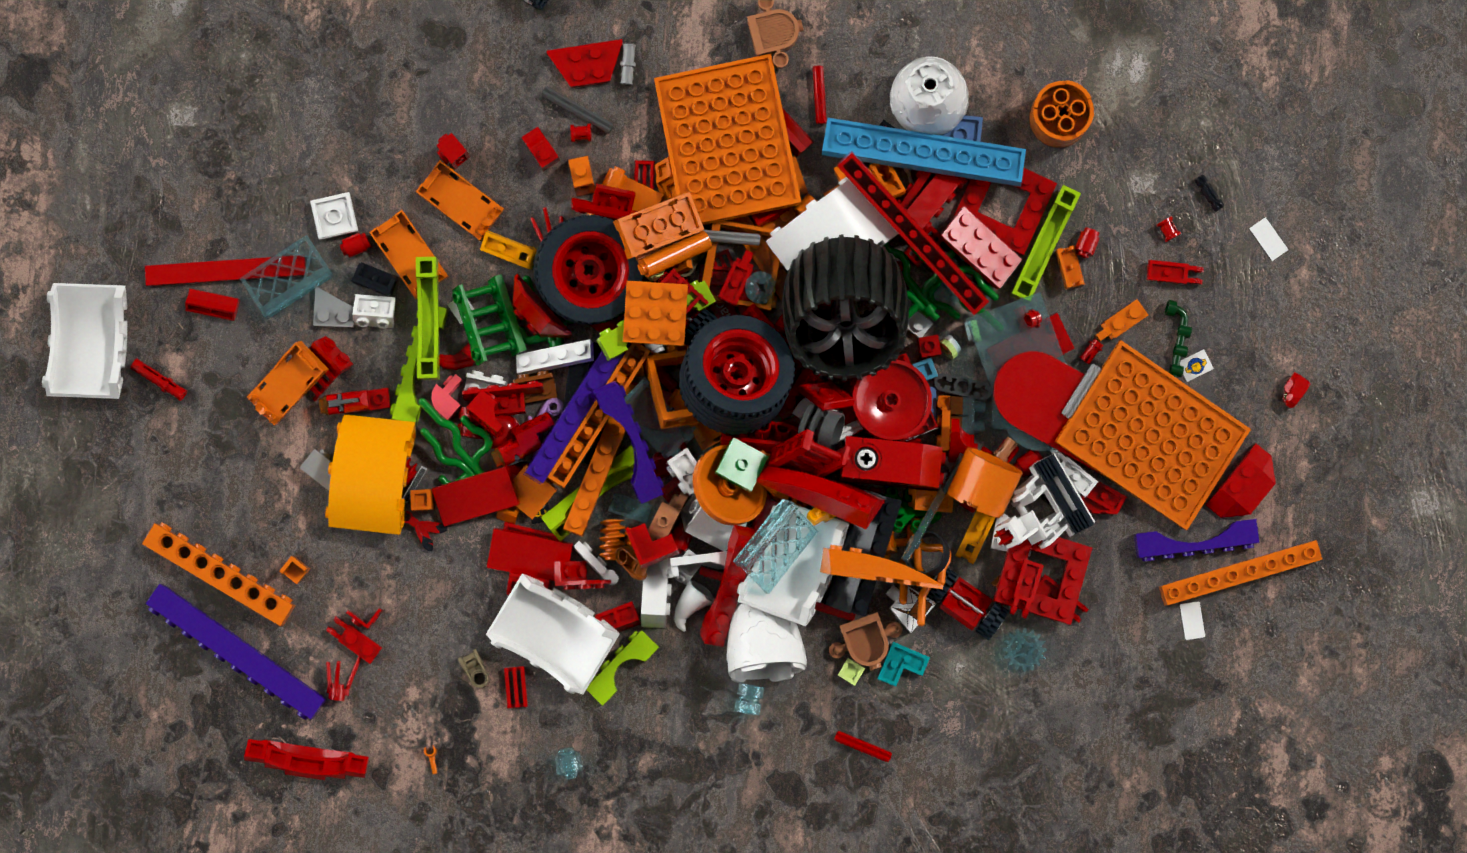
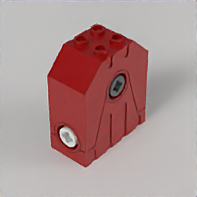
M846 436L843 441V447H850V459L846 466L840 468L839 481L937 490L939 486L943 485L944 473L940 472L941 466L945 465L946 452H942L943 447L869 438L862 439ZM863 457L866 458L867 465H864Z

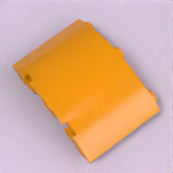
M344 414L342 422H338L337 425L338 436L333 462H330L328 466V474H331L329 503L325 510V518H328V525L334 528L400 535L404 525L405 499H402V491L407 483L408 468H406L407 458H411L416 439L415 422Z

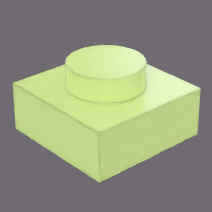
M847 658L838 676L855 686L865 668Z

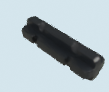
M1205 175L1199 176L1195 179V183L1198 187H1201V192L1207 201L1211 202L1213 210L1219 211L1224 207V203L1221 199L1217 198L1219 196L1211 184L1207 183L1208 180Z

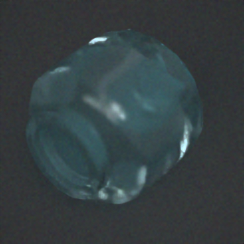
M563 748L555 756L557 773L565 776L566 779H573L582 771L581 755L574 748Z

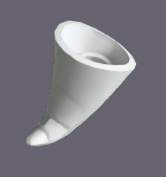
M690 580L675 608L674 621L677 628L683 632L686 631V620L696 611L713 604L715 600L711 592L696 581Z

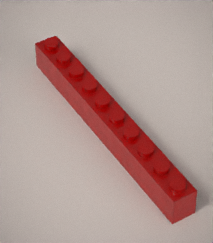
M852 151L837 163V167L973 315L989 302L988 298Z

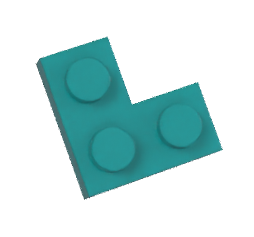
M892 642L877 679L896 687L903 669L923 676L930 657Z

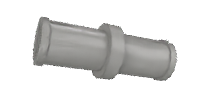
M623 44V58L620 62V66H622L620 84L633 85V69L636 67L634 62L635 44Z

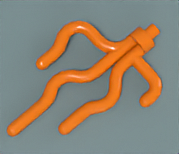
M912 518L911 524H912L913 521H915V520H920V519H919V518ZM911 525L907 526V538L895 539L897 547L906 546L910 538L915 535L910 530ZM923 539L917 542L911 552V559L914 556V569L925 571L922 567V550L924 552L943 553V545L926 544ZM951 551L946 567L937 576V582L942 585L946 581V569L951 562ZM886 554L884 558L890 559L891 554ZM904 557L898 563L906 565ZM900 584L899 602L905 605L907 603L908 585ZM922 587L918 596L917 624L920 627L925 625L926 597L931 590L928 587Z

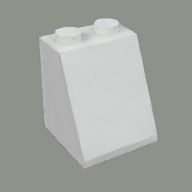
M693 493L680 512L685 532L722 551H726L733 526L722 524L711 518L702 509L695 493ZM747 523L741 524L739 526L746 527Z

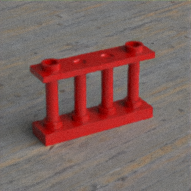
M806 429L774 446L768 466L779 467L783 464H788L811 475L824 477L848 464L850 447L845 446L834 451L815 443L813 440L814 432Z

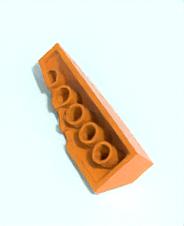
M830 545V549L823 548L820 568L822 573L943 589L942 584L919 571L889 559L864 554L862 549L850 547V551H843L842 546Z

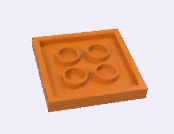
M627 281L623 342L684 346L688 284Z

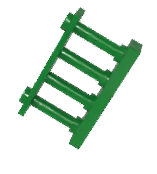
M502 274L489 279L487 286L465 291L463 284L452 289V298L454 303L457 304L471 347V356L477 366L488 361L486 357L488 355L509 350L512 356H515L527 350ZM488 293L493 296V305L471 310L468 302L469 298ZM494 312L498 313L501 321L499 324L477 329L474 321L475 317ZM500 331L505 333L507 339L505 343L483 348L480 337Z

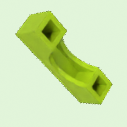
M641 630L639 633L635 631L628 638L630 643L626 647L622 645L614 653L616 657L612 662L607 660L600 667L602 672L598 676H594L586 689L602 706L617 692L614 681L617 668L629 659H639L646 662L659 648L644 631Z

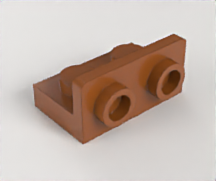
M548 370L536 372L537 376L529 377V374L518 375L517 379L513 380V383H518L519 385L527 384L529 381L543 383L544 392L525 394V404L558 398L554 374L549 373Z

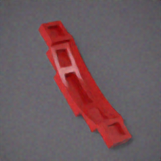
M248 739L244 754L245 761L264 763L265 768L285 770V775L325 780L326 777L345 779L346 775L365 778L369 762L368 756L355 755L352 752L307 747L270 740Z

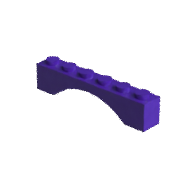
M613 381L593 390L602 412L618 421L624 427L631 440L634 451V469L630 482L638 501L643 504L663 495L661 488L664 487L660 476L656 477L655 475L656 465L652 458H648L646 452L649 451L646 441H641L639 433H642L638 422H634L631 415L634 414L630 403L626 404L624 397L627 395L622 385L619 386L616 381Z
M1257 519L1235 521L1219 535L1202 542L1187 543L1175 541L1157 531L1134 534L1137 558H1142V561L1155 560L1154 556L1162 555V559L1175 558L1174 554L1182 553L1183 557L1195 555L1194 551L1202 550V554L1215 553L1214 549L1222 548V552L1235 550L1234 546L1242 545V549L1255 548L1254 544L1260 543Z

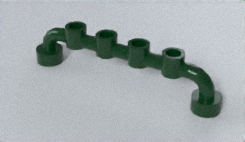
M1168 300L1165 307V315L1174 317L1176 313L1180 316V325L1177 329V340L1173 349V360L1169 373L1176 378H1181L1184 366L1180 365L1181 358H1186L1188 347L1184 346L1185 338H1190L1192 327L1188 326L1187 312L1182 307L1177 306V301Z

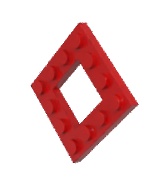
M1024 168L1021 187H1014L1030 193L1015 227L1012 228L978 212L991 182L971 179L954 216L960 208L965 207L1012 251L1024 256L1057 183Z
M1058 537L1051 545L1043 549L1039 547L1043 540L1031 545L1028 538L1021 544L1008 548L993 602L1011 607L1012 597L1023 560L1028 558L1030 550L1066 561L1056 599L1036 593L1029 613L1071 625L1092 547ZM1019 600L1017 609L1023 610L1026 602Z

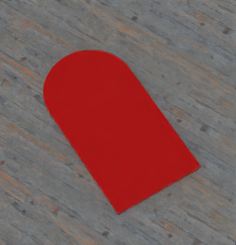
M1038 351L1023 352L1007 360L997 372L993 387L994 401L1001 416L1017 429L1098 472L1054 442L1069 418L1062 414V411L1085 374L1051 355Z

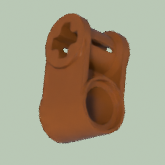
M632 545L617 548L615 558L618 564L634 579L645 580L648 567L641 569Z

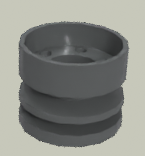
M810 403L801 418L798 434L809 429L814 432L813 440L815 443L817 441L818 444L835 451L843 431L845 414L830 410L825 417V410L822 411L815 404Z

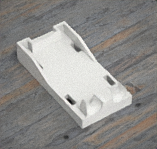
M727 551L665 559L659 562V569H662V575L666 579L678 577L679 566L699 564L717 570L724 569Z

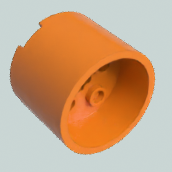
M1069 80L1057 81L1046 85L1039 92L1030 109L1029 122L1034 135L1042 143L1051 147L1062 148L1075 144L1083 137L1092 123L1094 107L1091 96L1083 86ZM1062 109H1065V114L1063 116H1060V111Z
M967 447L948 487L947 494L960 503L964 504L965 502L967 505L976 508L981 513L1000 518V516H1003L1023 473L1015 466L994 455Z

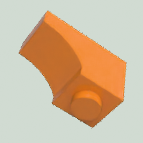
M870 164L869 170L895 198L905 194L906 189L893 166Z

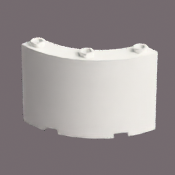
M845 177L839 182V187L818 202L815 199L805 206L807 210L782 229L779 226L770 233L772 237L766 243L788 271L792 260L798 257L802 249L809 248L812 242L818 243L823 241L824 237L831 239L838 238L841 234H844V237L859 235L860 239L868 240L870 238L875 244L880 246L881 244L885 245L899 233L857 187Z
M53 283L51 291L47 293V302L50 303L51 335L48 336L50 353L46 376L42 378V387L46 389V395L119 399L123 384L121 368H125L128 322L124 321V310H127L125 286Z
M781 500L772 507L770 513L772 520L763 546L756 553V562L744 582H740L738 586V602L806 626L816 611V602H821L833 576L820 572L823 548L830 549V545L842 546L843 548L849 523L833 518L826 523L822 521L814 526L807 519V513L810 509Z
M522 573L486 635L491 640L493 646L499 649L502 647L528 659L534 667L547 671L564 685V689L571 694L575 692L584 694L620 633L605 620L600 621L593 617L595 612L556 588H553L551 591L543 586L544 583Z

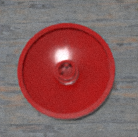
M901 360L892 361L889 364V368L886 370L881 369L873 377L870 374L862 377V380L858 381L856 379L851 393V397L855 399L852 411L857 422L867 433L882 440H900L916 433L927 421L932 406L930 386L924 375L913 365Z

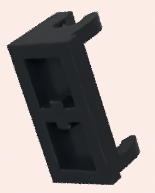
M361 262L358 264L351 281L391 297L399 277Z

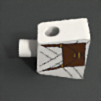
M893 585L886 593L894 601L889 609L903 626L912 633L918 626L919 592L908 586L907 603L902 605L899 602L900 590ZM927 597L925 616L936 605L934 601Z

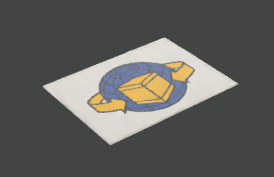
M1204 349L1180 361V365L1184 366L1183 375L1187 382L1214 369Z

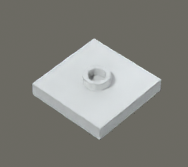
M350 192L310 201L319 240L359 232Z

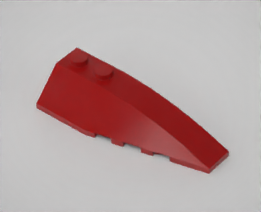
M766 466L757 478V482L863 529L868 528L884 503V499L850 484L785 468Z

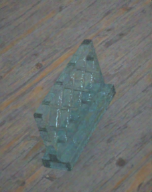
M308 235L242 276L240 280L260 309L263 317L268 320L314 290L315 287H319L334 277V274ZM306 241L310 246L309 256L298 254L299 245ZM285 254L294 255L292 266L281 264L282 257ZM297 256L308 258L306 269L295 267ZM311 259L319 260L323 267L316 272L309 270ZM267 266H277L275 277L264 275ZM280 267L291 269L289 280L278 278ZM294 270L305 272L304 279L301 282L292 281ZM252 276L260 277L258 288L250 287L246 280ZM263 278L274 280L272 291L261 289ZM277 281L288 283L287 290L284 293L275 292ZM260 291L271 294L270 302L264 306L259 301Z
M786 499L780 501L733 560L767 594L772 591L818 533L817 529L798 510L799 507L794 502ZM795 514L796 525H789V519ZM802 527H807L810 530L805 538H801ZM796 528V539H789V529ZM780 530H784V540L777 541V534ZM796 542L795 551L789 553V543ZM784 544V554L777 555V545ZM772 545L771 556L764 557V550ZM783 558V566L780 569H776V559ZM764 560H771V570L764 571ZM756 561H759V572H753L750 569ZM771 574V581L766 586L764 584V575Z

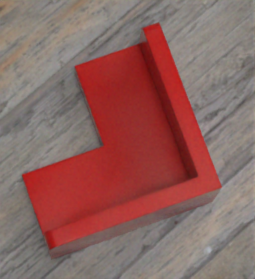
M645 523L631 529L629 527L625 528L641 569L679 554L672 534L652 542Z

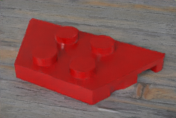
M619 39L547 50V55L570 88L611 82L623 40Z

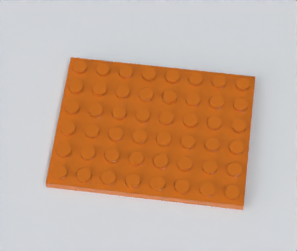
M771 54L654 78L676 195L680 196L688 192L691 193L703 225L802 205Z
M1119 340L1075 413L1069 418L1054 442L1182 529L1188 530L1251 429L1131 346Z

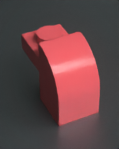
M457 374L454 377L450 375L443 383L445 387L443 389L436 384L432 391L434 408L449 421L462 407L451 397L453 392L463 382Z

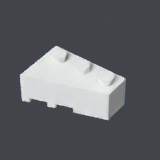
M658 562L648 567L647 577L643 580L641 627L666 628V615H670V603H667V596H671L672 584H668V578L663 577L662 569H659Z

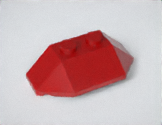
M516 274L514 276L513 292L514 314L520 320L523 318L528 323L527 328L534 335L537 333L540 337L570 338L572 332L527 283Z
M1255 443L1205 506L1220 518L1251 515L1276 484L1272 456Z

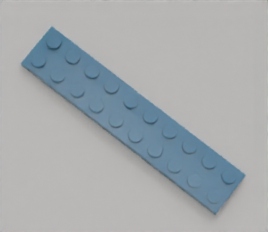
M834 118L827 119L822 155L844 158L852 151L862 162L1021 187L1026 154V149Z

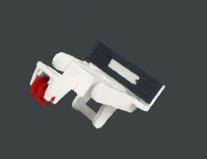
M1055 453L1029 467L1033 475L1014 491L1015 496L1011 499L1013 501L1011 504L1013 507H1016L1020 517L1013 516L995 527L996 534L994 537H999L1001 539L999 545L1003 544L1007 549L1021 544L1027 538L1031 545L1043 540L1039 544L1040 549L1051 545L1065 530L1068 536L1071 537L1093 526L1095 520ZM1044 492L1055 512L1038 520L1033 510L1027 512L1024 506L1034 502Z

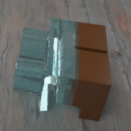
M951 396L950 426L951 419H959L960 426L966 433L974 435V433L985 432V421H974L975 413L985 414L986 402L975 401V398Z

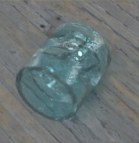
M739 683L737 694L740 698L736 700L734 711L760 715L762 704L759 700L763 699L765 687Z

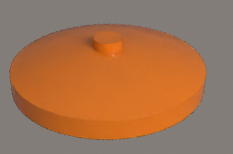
M721 445L704 453L696 463L693 472L694 493L702 509L717 522L731 526L745 524L762 511L766 502L767 489L756 481L752 492L749 493L714 474L728 446Z

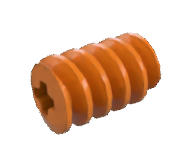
M606 519L600 521V524L606 526V528L600 529V532L605 534V536L600 537V541L605 542V544L600 545L599 548L605 550V552L600 553L599 556L605 558V560H616L615 553L617 548L625 545V542L619 540L625 537V534L620 532V530L625 529V526L621 525L620 522L625 520Z

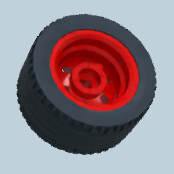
M598 215L573 217L555 226L540 243L534 259L535 285L544 303L559 317L570 322L585 325L611 321L625 313L627 281H644L645 276L641 275L638 270L636 257L627 259L623 242L613 223L614 220ZM583 246L588 247L589 252L587 254L581 252ZM606 253L608 255L607 260H601L600 255ZM570 259L573 261L574 264L572 267L566 266L567 260ZM585 265L593 267L591 270L592 275H585L583 273ZM606 273H610L612 276L609 281L604 279ZM572 279H575L578 284L576 287L570 286V281ZM591 286L596 287V292L594 294H591L589 292V288Z
M727 315L714 319L697 332L686 351L679 372V388L681 389L680 395H682V400L685 402L688 411L693 413V417L711 430L730 435L758 431L775 419L791 390L795 378V362L793 361L792 351L789 349V345L784 337L775 328L755 317ZM732 355L733 358L728 360L726 356Z

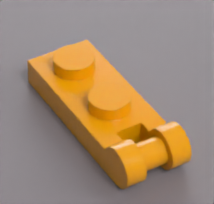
M489 230L486 231L480 247L481 251L524 268L533 269L534 267L533 261L537 252L535 247L524 245ZM522 252L527 254L526 259L520 258Z
M976 510L955 556L958 558L963 557L969 563L974 564L996 517ZM967 544L974 547L972 553L965 550Z

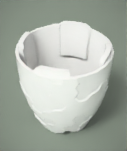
M922 57L904 66L897 74L890 92V107L892 114H894L897 121L906 130L943 135L953 130L963 119L964 115H966L969 105V92L964 77L953 64L938 57ZM927 80H933L936 83V87L928 90L925 88L924 83Z
M740 602L737 603L730 623L727 644L728 675L732 681L741 683L745 680L770 679L772 682L792 679L794 674L806 669V652L797 623Z

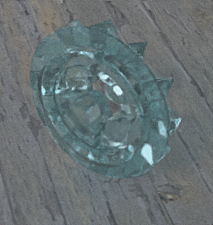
M759 271L753 273L747 279L745 285L748 298L754 303H767L769 299H773L772 293L777 291L775 288L776 281H774L772 275L766 272ZM757 283H759V284H764V283H765L764 289H765L766 292L760 291V292L758 293V290H759L760 288H759V286H758Z

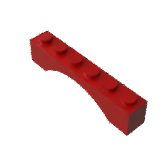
M739 525L733 526L728 542L721 584L700 629V635L704 644L724 646L731 619L738 603L739 594L737 589L740 582H744L758 541L753 528Z

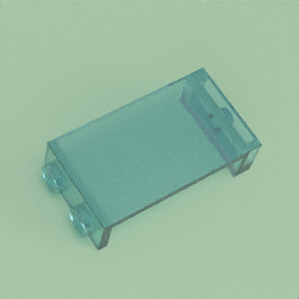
M644 377L624 398L626 404L630 403L634 414L631 416L633 421H637L642 433L639 434L665 459L669 456L674 457L682 450L679 446L683 442L688 443L695 436L693 432L696 427L686 425L661 429L651 390L648 386L650 382ZM665 402L667 412L673 411L670 409V406Z

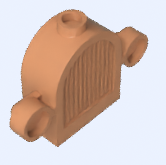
M758 0V6L764 13L747 17L756 56L774 55V66L779 69L785 68L789 61L785 51H788L796 44L799 32L804 31L801 19L797 20L793 14L786 10H771L774 6V0Z
M681 492L680 495L674 494L669 504L661 503L648 529L652 542L671 534L689 495Z
M878 612L840 625L839 628L845 643L835 642L831 644L829 653L833 658H841L848 651L850 657L856 663L869 666L870 671L882 667L880 662L888 652L887 636L891 638L899 637L902 633V627L898 622H890L886 629H884Z

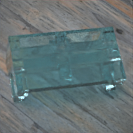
M615 493L608 512L647 524L653 505L648 503L641 504L636 499Z

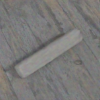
M703 230L708 234L711 242L756 246L760 244L759 234Z
M1092 364L1062 411L1065 417L1071 418L1099 375L1101 368L1097 365Z

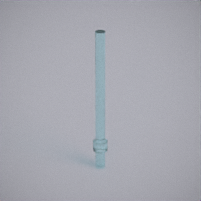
M960 453L914 536H911L907 542L909 545L901 557L904 561L908 562L915 549L919 548L922 542L920 540L947 494L948 487L964 454Z

